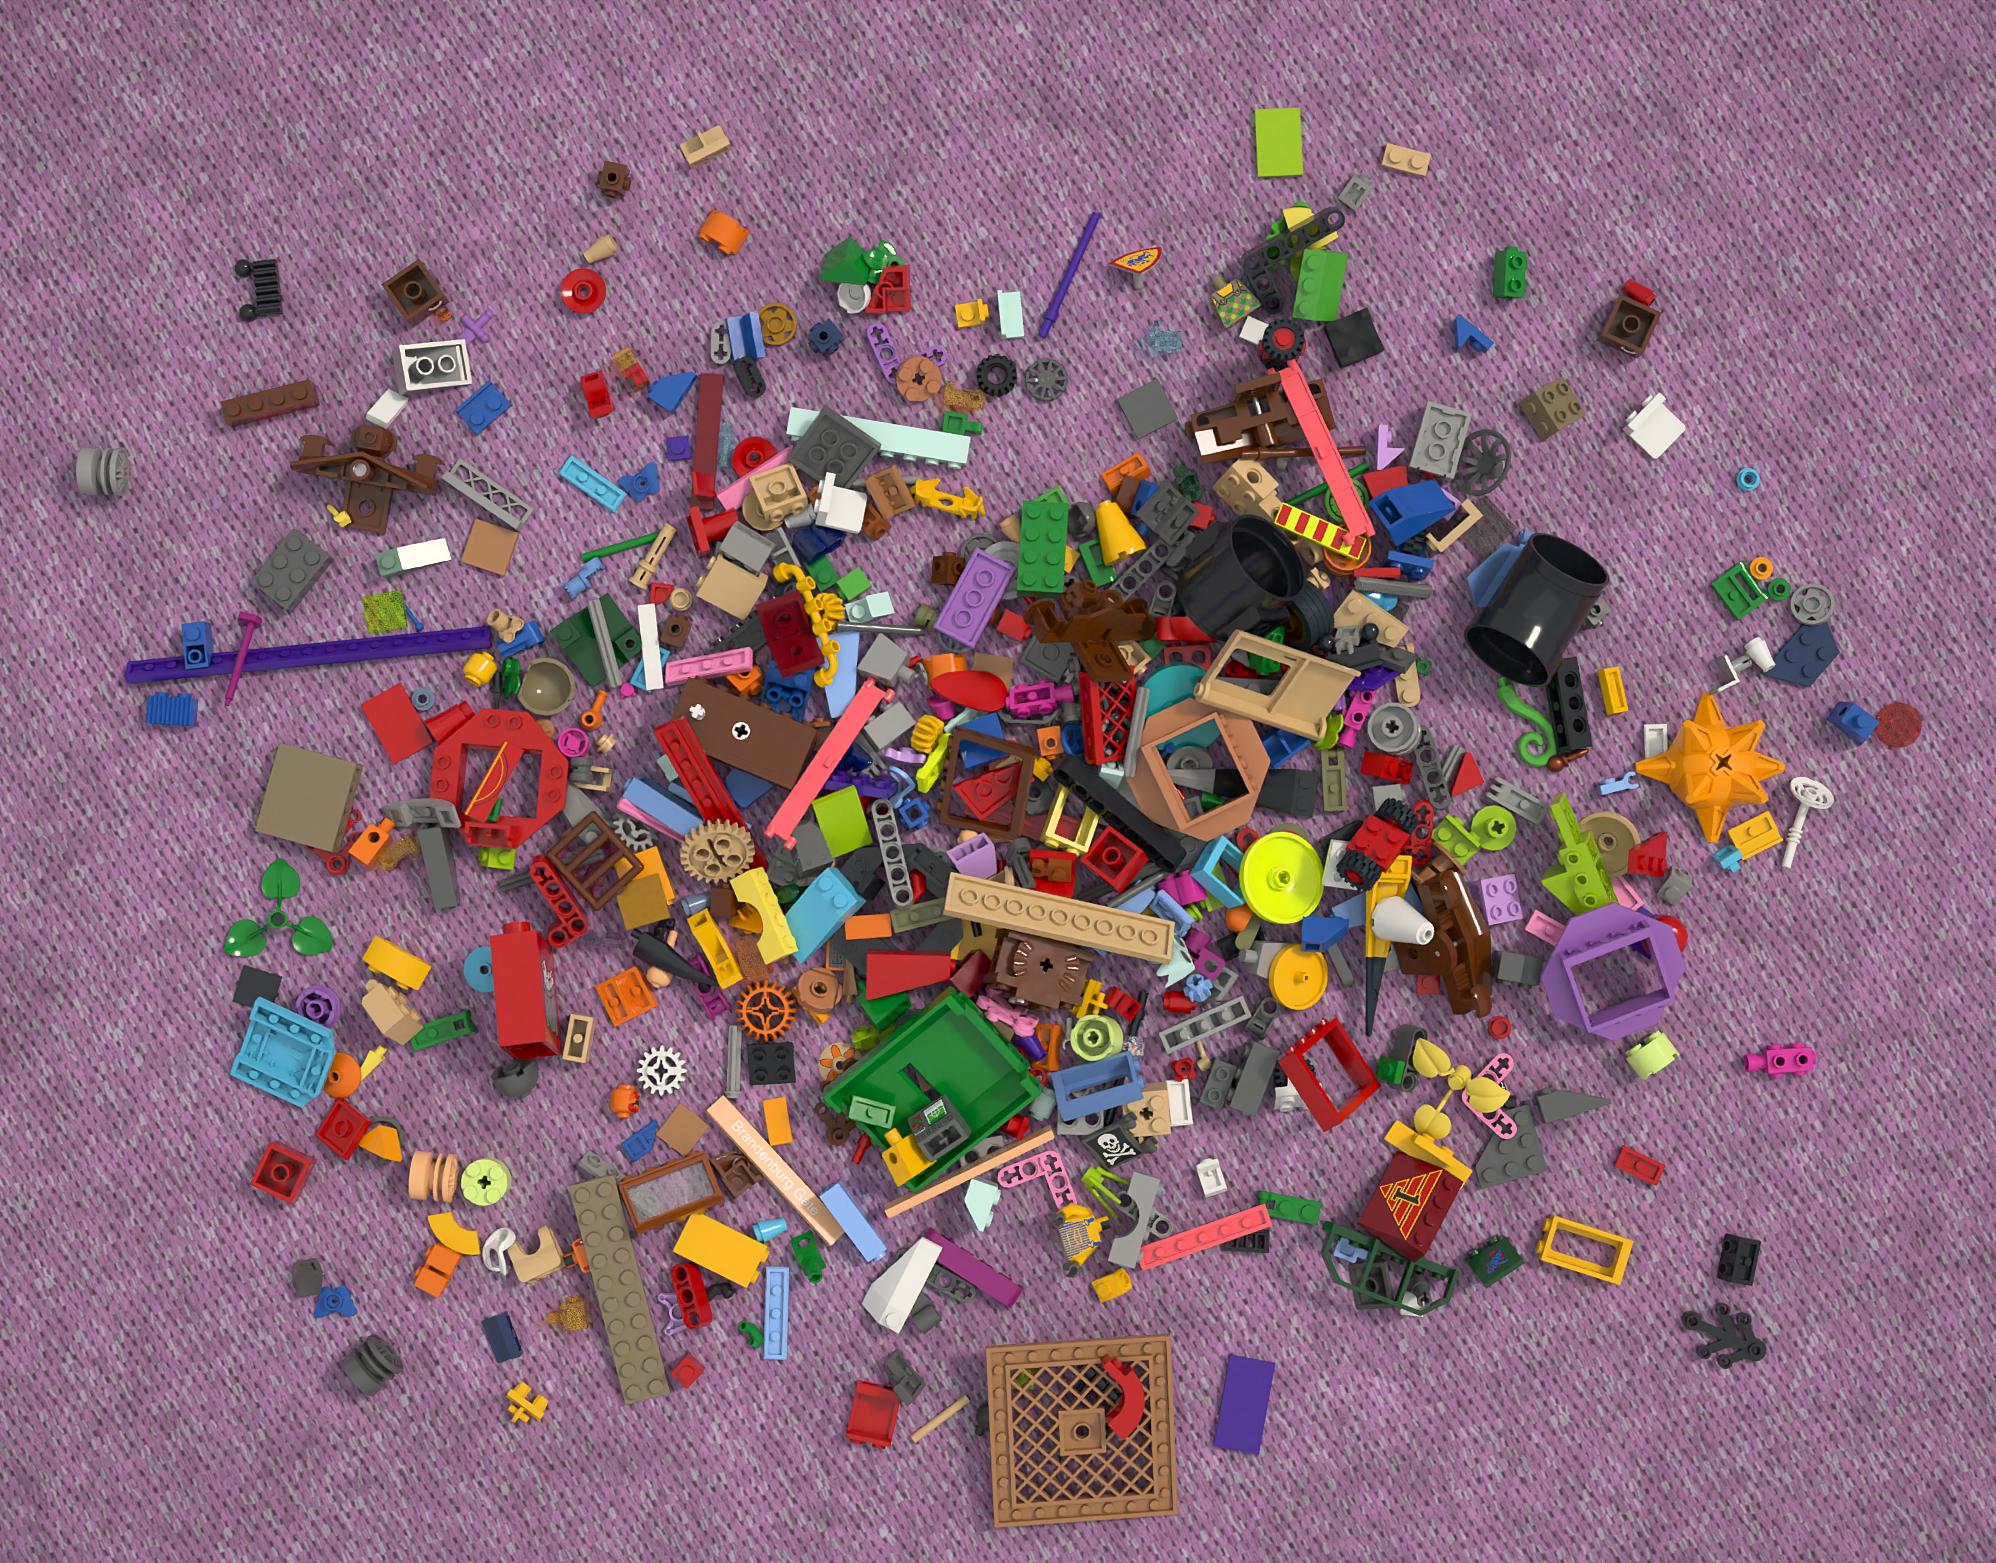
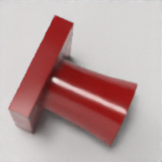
M698 506L688 509L686 519L697 558L707 557L710 551L708 543L724 540L732 525L736 521L739 522L734 507L702 519Z

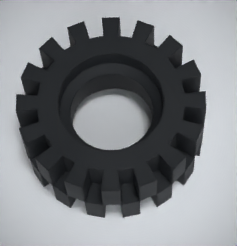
M988 355V358L981 360L977 367L976 378L978 386L985 394H990L992 397H1001L1004 394H1008L1014 388L1017 381V371L1013 361L1009 360L1005 355ZM994 367L1003 369L1006 374L1005 380L1000 384H994L988 379V372Z

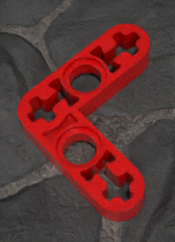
M1425 799L1415 801L1412 809L1415 811L1413 814H1417V819H1419L1416 829L1425 827L1428 833L1425 837L1419 838L1415 835V829L1410 835V842L1403 849V855H1408L1407 849H1410V852L1414 854L1422 849L1423 853L1426 854L1422 855L1421 859H1418L1417 855L1409 854L1412 856L1411 865L1414 866L1425 865L1431 858L1434 811L1431 803ZM1423 805L1429 810L1424 812V820L1429 821L1428 823L1420 821L1421 815L1417 811Z

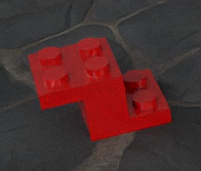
M1030 849L1029 868L1031 873L1033 859H1041L1044 862H1049V858L1072 860L1071 883L1048 881V876L1033 877L1036 887L1030 890L1073 899L1076 880V853Z

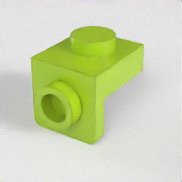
M482 846L478 852L480 866L513 870L516 849Z

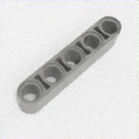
M881 798L873 803L872 814L893 903L898 910L906 911L913 906L914 897L893 808L887 799ZM881 807L889 809L886 815H878L876 812ZM885 829H892L894 831L890 837H884L882 832ZM891 850H896L899 852V855L895 859H890L887 857V853ZM896 872H902L904 877L900 881H895L892 879V875ZM900 894H907L909 896V900L905 903L898 902L897 898Z

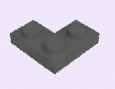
M897 1349L884 1363L887 1365L888 1371L899 1380L893 1387L896 1397L904 1402L906 1406H909L915 1401L926 1384Z

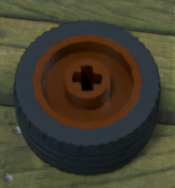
M1307 580L1303 594L1287 606L1291 617L1281 624V626L1285 627L1283 643L1299 651H1305L1317 645L1318 638L1325 634L1330 635L1335 625L1334 614L1325 595L1317 586Z

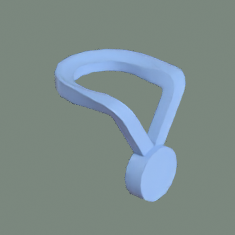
M889 766L887 769L888 775L895 782H898V791L889 799L892 808L896 809L902 804V797L915 788V783L899 768ZM892 772L901 776L909 785L902 792L901 781Z

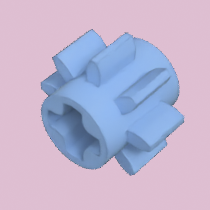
M1193 974L1185 980L1186 987L1183 990L1185 995L1190 997L1191 1002L1194 1000L1202 1002L1208 996H1211L1209 989L1213 988L1210 979H1206L1205 975Z

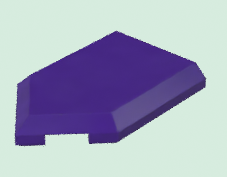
M1381 665L1360 670L1361 675L1359 677L1355 676L1346 690L1375 691L1402 673Z

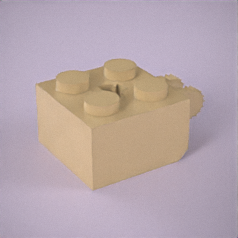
M374 979L366 982L365 988L368 994L363 997L362 1005L382 1034L404 1045L424 1028L419 1021L421 1019L420 1015L413 1008L410 1009L407 1005L409 1000L402 992L398 993L392 986L387 987Z
M1166 1082L1146 1083L1145 1088L1142 1089L1144 1099L1121 1105L1122 1118L1129 1112H1133L1137 1116V1120H1134L1137 1124L1136 1127L1128 1131L1133 1137H1138L1139 1144L1144 1142L1143 1136H1154L1158 1140V1135L1171 1134ZM1148 1107L1149 1111L1143 1112V1108Z

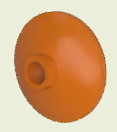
M336 1052L323 1090L332 1097L345 1098L352 1095L358 1089L361 1082V1069L358 1062L351 1055ZM335 1072H336V1073L338 1074V1076H339V1077H338V1080H336L335 1077H334V1073H335Z

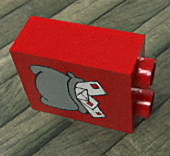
M529 922L502 925L503 934L490 936L499 1047L516 1061L562 1055L552 947L537 930H531Z

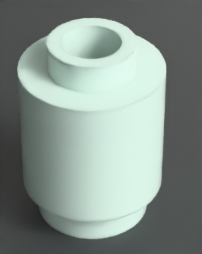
M1045 1086L1041 1087L1042 1094L1035 1098L1028 1110L1032 1111L1030 1116L1040 1121H1043L1044 1118H1050L1057 1103L1055 1091Z

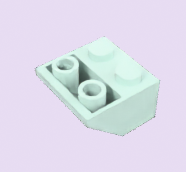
M976 1176L970 1179L964 1201L978 1230L983 1232L985 1226L990 1227L993 1218V1212L990 1210L992 1204L997 1206L1001 1190L998 1189V1183Z

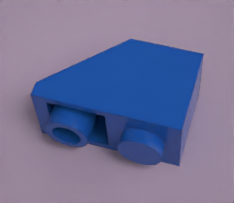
M204 621L181 624L186 669L210 667L213 652L211 624Z
M1317 915L1303 916L1301 951L1324 953L1348 934L1349 919H1343L1342 917L1321 918Z

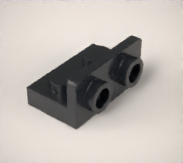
M1726 1233L1722 1244L1717 1278L1731 1283L1753 1286L1761 1241Z

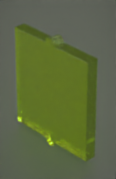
M402 590L363 596L365 609L363 616L366 617L368 634L408 627L405 613L407 607L404 606Z

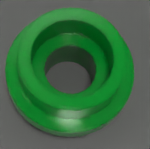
M1776 578L1768 584L1767 592L1773 600L1782 601L1790 595L1791 587L1787 580ZM1778 585L1783 587L1782 593L1777 592L1776 587Z

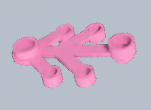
M987 984L985 988L986 996L980 995L976 1002L978 1007L988 1010L985 1015L986 1018L993 1022H998L999 1019L1011 1025L1014 1032L1021 1037L1032 1036L1039 1018L1034 1014H1027L1029 1006H1015L1013 1009L1005 998H1001L1003 990L1000 992L989 989L990 984Z

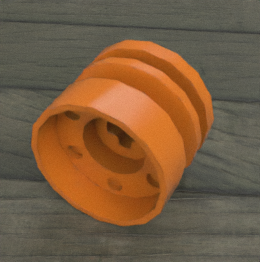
M1345 523L1338 525V527L1349 531ZM1366 533L1360 535L1367 540L1357 561L1322 547L1324 567L1331 574L1339 578H1350L1354 569L1365 568L1371 554L1370 538H1367Z

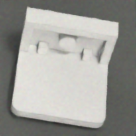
M1661 393L1654 397L1650 394L1641 403L1643 406L1639 413L1634 411L1625 420L1628 424L1622 429L1653 459H1657L1685 431V425L1662 404L1666 398Z
M827 472L825 480H820L817 493L821 494L820 500L816 499L813 512L817 513L815 524L851 533H859L862 527L867 495L862 492L833 486L836 474Z

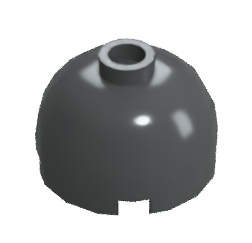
M513 1059L510 1061L514 1063L503 1069L502 1066H499L492 1073L491 1078L500 1093L509 1097L519 1096V1098H524L531 1094V1090L535 1087L539 1078L538 1068L533 1059L522 1061Z

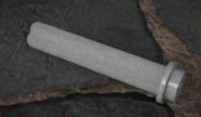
M741 1025L729 1026L727 1087L724 1090L726 1098H740V1094H742V1091H740Z

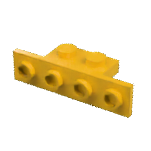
M1395 1120L1384 1137L1385 1140L1406 1154L1447 1170L1463 1181L1461 1188L1473 1172V1170L1452 1157L1453 1151L1444 1145L1441 1148L1433 1144L1434 1138L1424 1132L1422 1135H1419L1398 1120Z

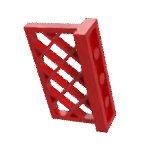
M1129 665L1134 674V665ZM1087 671L1078 672L1086 763L1101 765L1105 764V762L1125 759L1126 751L1122 747L1129 737L1130 727L1126 731L1120 724L1126 716L1132 721L1136 699L1135 675L1131 681H1126L1124 685H1121L1119 682H1108L1104 689H1102L1098 682L1093 683ZM1113 684L1121 689L1114 699L1107 693ZM1124 693L1129 696V703L1126 708L1118 703ZM1104 696L1112 702L1105 712L1100 707V702ZM1115 706L1122 711L1117 721H1114L1109 716ZM1106 719L1113 724L1107 735L1102 731V725ZM1117 729L1124 734L1118 744L1111 739ZM1109 742L1115 749L1110 756H1104V747Z

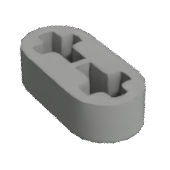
M720 321L715 323L711 330L710 354L714 363L726 365L731 360L732 354L728 334H724V340L720 341V336L716 333V331L720 330L721 326H724L727 331L726 322ZM720 345H723V351L727 353L723 360H719L718 356H715V353H719Z

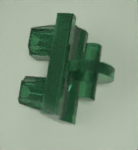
M1182 463L1172 470L1176 477L1174 479L1176 490L1191 503L1198 502L1203 496L1198 474L1194 468L1188 470L1185 464Z

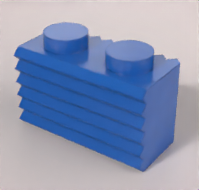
M155 692V696L148 695L146 723L196 727L198 699L192 698V694L178 693V697H169L168 692Z

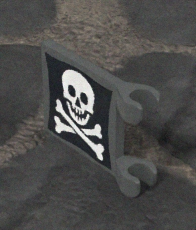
M1133 1112L1127 1113L1119 1121L1081 1139L1107 1171L1143 1154H1152L1157 1151L1155 1144H1158V1140L1154 1136L1148 1137L1139 1144L1128 1131L1134 1129L1137 1125L1134 1121L1137 1120V1116Z

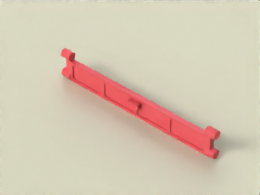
M1289 360L1286 362L1288 368L1278 371L1282 379L1281 386L1349 530L1348 534L1342 536L1346 547L1355 544L1353 538L1366 533L1367 538L1376 535L1296 360ZM1274 368L1266 371L1267 375L1277 373Z
M868 677L763 833L770 839L773 835H776L786 841L783 847L789 851L792 850L797 842L790 835L810 807L811 801H814L881 699L890 703L896 694L892 689H888L885 693L874 686L876 680L872 677Z

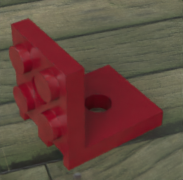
M799 590L755 605L768 648L782 679L825 663L824 656L811 630ZM781 615H788L786 619L778 620Z

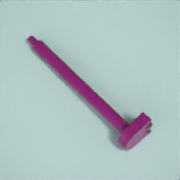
M243 611L239 612L237 621L240 626H246L226 692L225 706H229L230 702L233 701L254 628H259L262 623V619L259 616Z

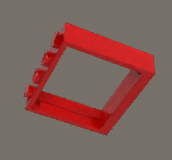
M1337 1017L1329 1021L1325 1018L1315 1024L1314 1028L1304 1034L1305 1036L1295 1041L1293 1046L1284 1051L1286 1055L1278 1061L1323 1132L1341 1124L1381 1087ZM1322 1037L1326 1039L1358 1088L1337 1108L1334 1107L1301 1056Z

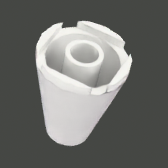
M1392 895L1393 897H1385L1376 905L1372 913L1374 926L1371 925L1375 936L1380 939L1424 945L1433 938V925L1403 898Z

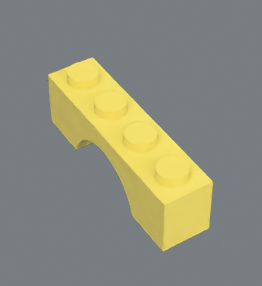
M763 867L749 870L730 880L738 902H747L753 905L761 915L763 932L757 946L765 964L779 961L799 951Z

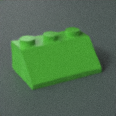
M1306 247L1302 250L1291 312L1292 317L1314 321H1334L1337 319L1348 253Z

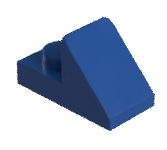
M1458 314L1454 319L1456 352L1467 339L1471 341L1470 346L1477 352L1483 351L1486 353L1494 344L1491 339L1461 314Z

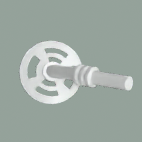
M1796 777L1790 783L1791 792L1801 801L1793 826L1789 828L1791 832L1787 835L1789 838L1786 839L1788 844L1781 866L1787 869L1791 868L1796 846L1800 844L1798 839H1801L1800 835L1803 834L1801 829L1809 807L1826 809L1831 807L1834 802V797L1829 789L1823 784L1806 777ZM1822 796H1824V798H1825V800H1826V804H1825V803H1822V802H1823V797H1822Z

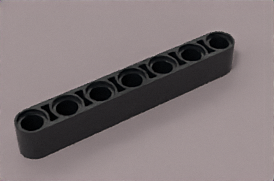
M1072 754L1065 755L1053 772L1054 778L1106 823L1142 849L1147 857L1159 868L1167 873H1175L1186 856L1185 849L1079 758Z

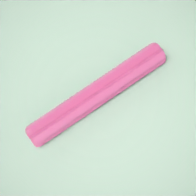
M624 797L619 799L616 807L680 843L685 841L684 836Z

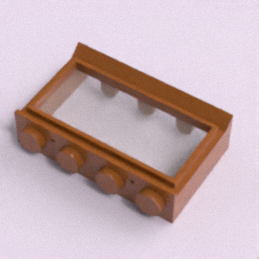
M698 1150L692 1151L686 1155V1158L681 1160L671 1159L664 1163L665 1166L657 1169L656 1167H650L645 1169L641 1175L636 1177L629 1175L621 1179V1182L618 1183L619 1193L637 1239L642 1238V1233L652 1229L660 1231L664 1228L665 1224L675 1220L677 1223L685 1221L686 1216L698 1212V1215L707 1212V1208L717 1204L720 1208L724 1207L725 1199L722 1196L705 1150L702 1152Z

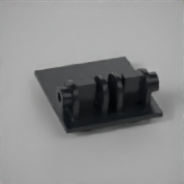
M786 1041L782 1043L766 1042L765 1044L752 1043L746 1045L750 1085L796 1083L793 1054L794 1043Z

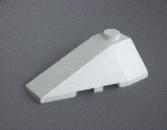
M921 1237L897 1262L891 1265L883 1275L871 1284L862 1305L879 1324L897 1333L900 1332L943 1247Z

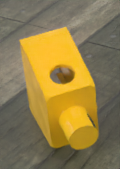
M894 1128L884 1135L891 1147L882 1153V1157L898 1187L937 1161L935 1160L931 1163L918 1146L913 1133L903 1139L897 1129Z

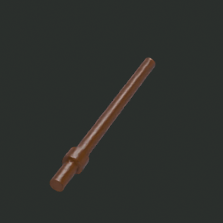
M1365 446L1336 447L1340 456L1366 454ZM1256 447L1255 450H1239L1238 452L1239 459H1255L1256 461H1266L1268 458L1314 457L1311 448L1267 449L1266 447Z

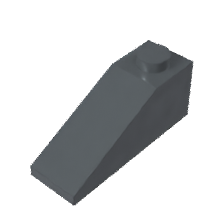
M1552 1087L1540 1089L1539 1094L1534 1095L1543 1123L1553 1122L1612 1104L1608 1098L1558 1089L1553 1090Z

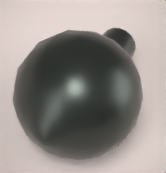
M988 1402L981 1404L975 1414L978 1426L974 1432L978 1436H982L985 1430H989Z

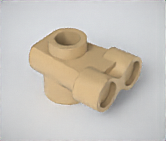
M494 609L487 617V623L499 633L500 639L507 643L512 642L516 631L521 630L524 626L523 620L517 616L510 617L499 609Z

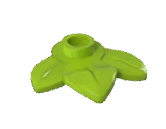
M1331 713L1328 714L1324 737L1319 742L1311 740V744L1316 749H1330L1337 743L1339 739L1337 733L1343 727V715L1339 714L1332 718Z

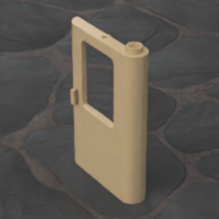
M1236 629L1200 683L1195 685L1193 694L1196 701L1319 742L1326 732V717L1354 677H1359L1361 672ZM1235 649H1243L1289 665L1290 667L1274 691L1268 696L1216 679V676Z

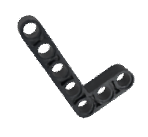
M1327 207L1246 251L1242 255L1240 260L1241 266L1267 313L1278 314L1284 307V301L1267 268L1342 228L1345 223V216L1338 208ZM1332 213H1338L1337 222L1329 224L1328 217ZM1317 224L1318 231L1313 235H1309L1307 232L1309 226ZM1296 235L1298 237L1297 243L1289 246L1287 244L1288 238ZM1272 246H1276L1278 248L1277 254L1273 257L1267 256V250ZM1252 257L1257 258L1256 266L1248 268L1246 265L1248 259ZM1260 278H1267L1268 282L1265 287H1257V281ZM1276 297L1278 299L1276 306L1272 308L1267 307V301L1270 298Z

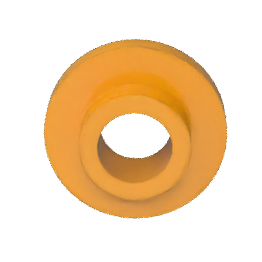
M1758 557L1751 562L1749 571L1755 579L1764 580L1772 574L1773 566L1767 558ZM1760 564L1765 566L1764 572L1758 570Z

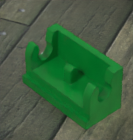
M1099 538L1078 545L1089 577L1096 584L1097 588L1118 580L1112 565L1105 566L1103 562Z

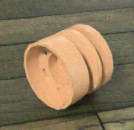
M415 1151L409 1175L410 1198L427 1200L431 1190H433L435 1201H440L441 1197H443L444 1202H451L459 1177L457 1155L449 1154L446 1160L445 1153H440L436 1163H434L432 1152Z

